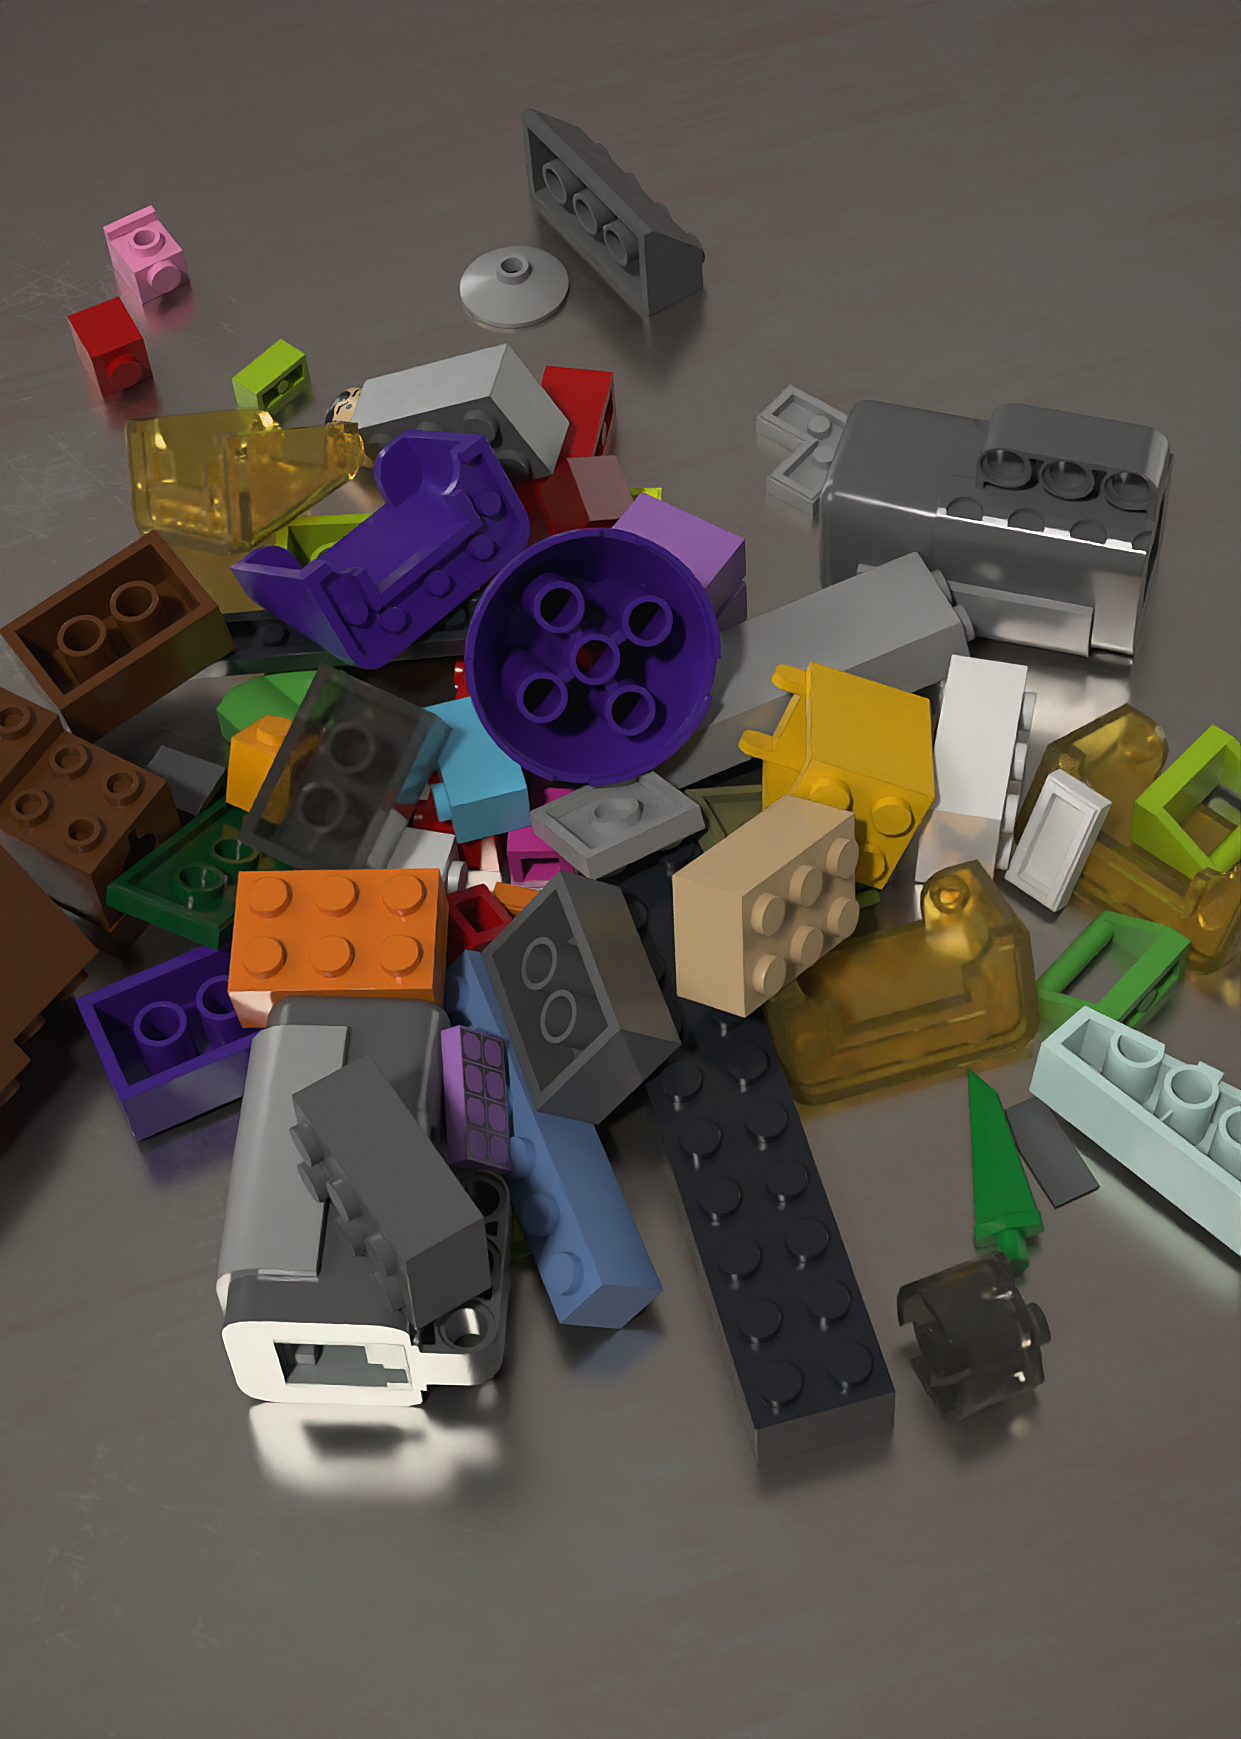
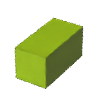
M278 340L232 378L237 403L262 419L310 379L306 354L284 340Z

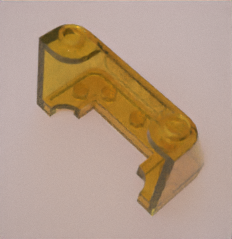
M252 407L125 419L131 507L133 518L140 534L144 536L155 529L165 543L220 556L247 553L259 546L351 481L357 474L358 467L363 464L365 455L364 444L358 433L357 422L334 421L326 425L281 429L278 422L272 419L267 411Z
M1125 703L1047 745L1015 822V845L1017 847L1048 774L1060 768L1111 801L1112 805L1072 893L1100 912L1108 910L1172 927L1191 940L1186 970L1197 975H1209L1230 963L1241 951V860L1229 872H1219L1206 867L1195 874L1193 880H1191L1130 840L1134 801L1160 777L1167 761L1169 747L1167 737L1161 726L1149 716L1130 704ZM1200 803L1179 824L1206 856L1237 827V825L1203 803Z
M978 859L939 870L925 882L920 893L922 920L841 941L761 1005L793 1100L806 1106L831 1103L1013 1053L1025 1047L1034 1038L1039 1028L1040 1013L1030 932Z

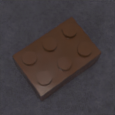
M155 529L0 629V635L20 671L48 708L59 715L65 730L91 744L236 649L219 606Z

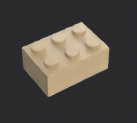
M786 794L672 875L677 996L745 1018L855 931L859 919V904L855 900V868L859 858V846L855 841V813Z

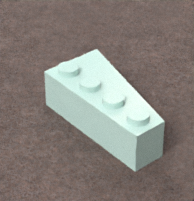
M1087 1006L1082 1007L1041 1043L1029 1091L1241 1256V1090L1223 1082V1072L1201 1061L1198 1065H1192L1177 1060L1164 1053L1165 1044Z

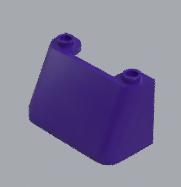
M406 429L379 452L374 464V480L386 503L317 559H314L302 569L297 559L289 550L275 545H263L251 551L230 569L244 592L254 603L344 663L363 669H378L386 665L499 572L527 545L530 536V521L527 512L485 435Z

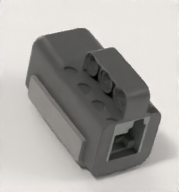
M874 400L860 401L849 412L821 491L819 503L820 585L822 589L909 553L918 552L930 572L936 569L941 571L951 593V606L955 607L961 604L964 607L977 638L1088 658L1092 648L1134 655L1163 543L1174 454L1170 453V446L1166 437L1154 428L1026 404L1008 403L1001 405L993 411L991 420L987 421Z
M288 996L280 999L270 1009L266 1029L261 1030L252 1039L233 1156L216 1283V1292L224 1314L222 1339L237 1385L242 1392L251 1397L273 1402L411 1406L423 1401V1392L428 1389V1384L465 1386L482 1384L491 1379L500 1369L504 1355L514 1239L509 1187L504 1179L494 1171L481 1168H454L448 1164L441 1031L451 1028L445 1011L435 1003L410 998ZM368 1053L477 1208L494 1210L491 1215L484 1217L492 1287L418 1330L414 1329L401 1308L391 1313L384 1306L370 1278V1274L376 1270L364 1252L353 1257L346 1249L333 1222V1219L339 1215L329 1200L326 1198L317 1203L308 1192L297 1168V1165L304 1160L298 1152L289 1131L291 1127L297 1125L292 1094ZM467 1334H477L484 1337L481 1343L473 1347L464 1348L453 1344L459 1337Z

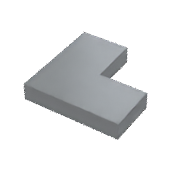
M791 384L756 417V432L787 448L792 453L766 478V492L814 517L819 512L821 491L848 415Z

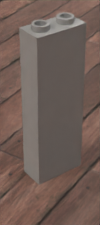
M912 552L720 631L721 659L717 658L715 677L710 692L713 696L710 706L700 725L683 746L666 761L653 768L652 771L675 788L680 789L755 758L745 754L738 747V742L745 730H755L772 736L794 693L779 689L771 681V676L779 664H787L806 670L810 661L909 693L946 679L952 655L970 657L967 642L975 639V633L966 610L961 604L955 607L951 606V593L941 571L936 569L930 572L918 552Z

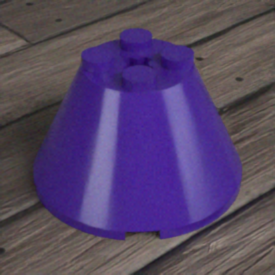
M601 527L581 528L552 535L531 545L509 561L490 582L475 608L466 637L464 654L466 684L472 706L480 723L495 744L514 762L524 769L551 781L555 779L572 783H587L589 786L609 785L635 778L652 770L677 752L700 725L713 698L710 692L715 677L717 658L721 659V642L716 615L708 595L692 571L678 557L659 544L635 533Z

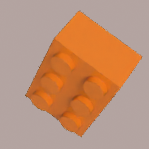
M440 869L239 871L227 992L242 1028H266L270 1009L280 999L297 995L422 999L435 1003L443 1009L449 904Z

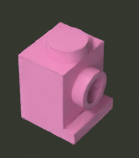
M152 205L103 227L113 267L142 304L190 283L183 250L158 220L157 213Z

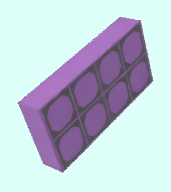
M461 1025L442 1030L441 1047L448 1164L459 1168L491 1170L498 1175L511 1172L503 1039Z

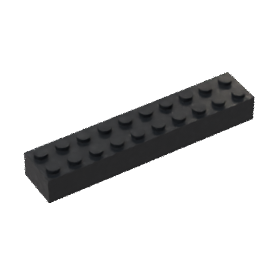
M691 834L674 848L655 851L628 864L619 874L596 880L620 887L682 1043L637 1088L756 1465L894 1428L896 1391L761 1006L744 1018L677 996L672 875L704 853L694 834ZM573 866L574 874L586 877Z

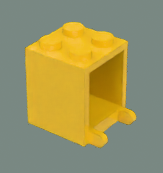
M810 661L806 670L787 664H779L771 676V681L779 689L794 693L777 728L772 736L755 730H745L738 742V747L742 752L763 760L762 811L788 794L855 813V841L859 846V858L855 868V882L882 890L935 798L930 700Z

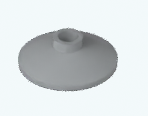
M509 246L485 253L468 266L460 283L462 303L474 318L484 324L507 329L529 327L547 320L563 306L569 293L568 274L563 264L550 253L527 246Z

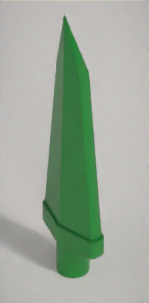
M968 1067L975 1226L973 1230L975 1241L979 1247L998 1245L1002 1270L1007 1273H1019L1026 1270L1030 1265L1025 1239L1044 1231L1042 1215L1037 1209L999 1094Z

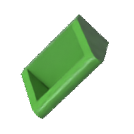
M1103 910L1022 995V1001L1028 1009L1057 1029L1082 1007L1087 1006L1136 1030L1185 976L1191 940L1170 926ZM1110 940L1139 959L1098 1004L1061 993Z

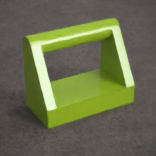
M1214 724L1134 801L1130 835L1131 841L1206 889L1214 888L1241 860V823L1208 856L1205 855L1179 825L1220 783L1241 796V745L1232 735Z

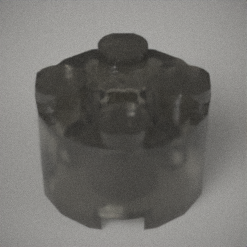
M993 1250L900 1286L896 1298L899 1326L913 1323L915 1336L922 1353L911 1358L910 1361L926 1393L942 1413L945 1414L956 1409L957 1418L962 1419L1033 1390L1044 1382L1045 1376L1040 1347L1051 1341V1332L1046 1316L1036 1303H1025L1015 1285L1011 1265L1003 1252Z

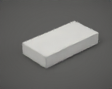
M1061 768L1048 774L1004 878L1053 912H1057L1065 907L1112 802Z

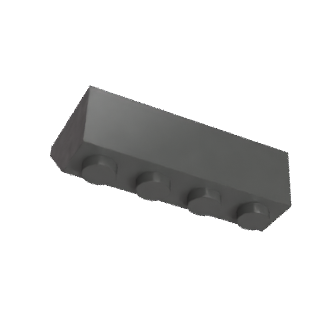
M531 108L521 112L529 195L648 317L703 289L702 263L705 261V254L701 243L692 233L687 234L672 220L669 211L662 203H655L641 189L638 180L633 174L625 173L611 159L607 149L601 143L595 144L579 127Z

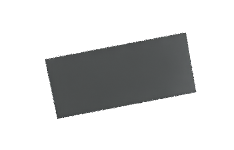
M1034 1096L1004 1110L1017 1148L1055 1207L1100 1187L1047 1104Z

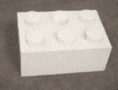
M958 655L951 656L933 750L935 798L921 821L915 881L991 893L995 869L1008 870L1037 694L1024 692L1028 666Z

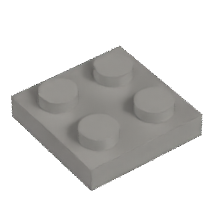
M652 770L619 783L602 786L586 785L528 812L534 834L584 876L593 880L619 874L628 864L655 851L674 848L685 837L705 828L700 805Z

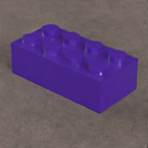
M232 940L219 951L201 946L75 999L90 1040L135 1142L244 1095L252 1039L261 1030L266 1028H242L227 992Z

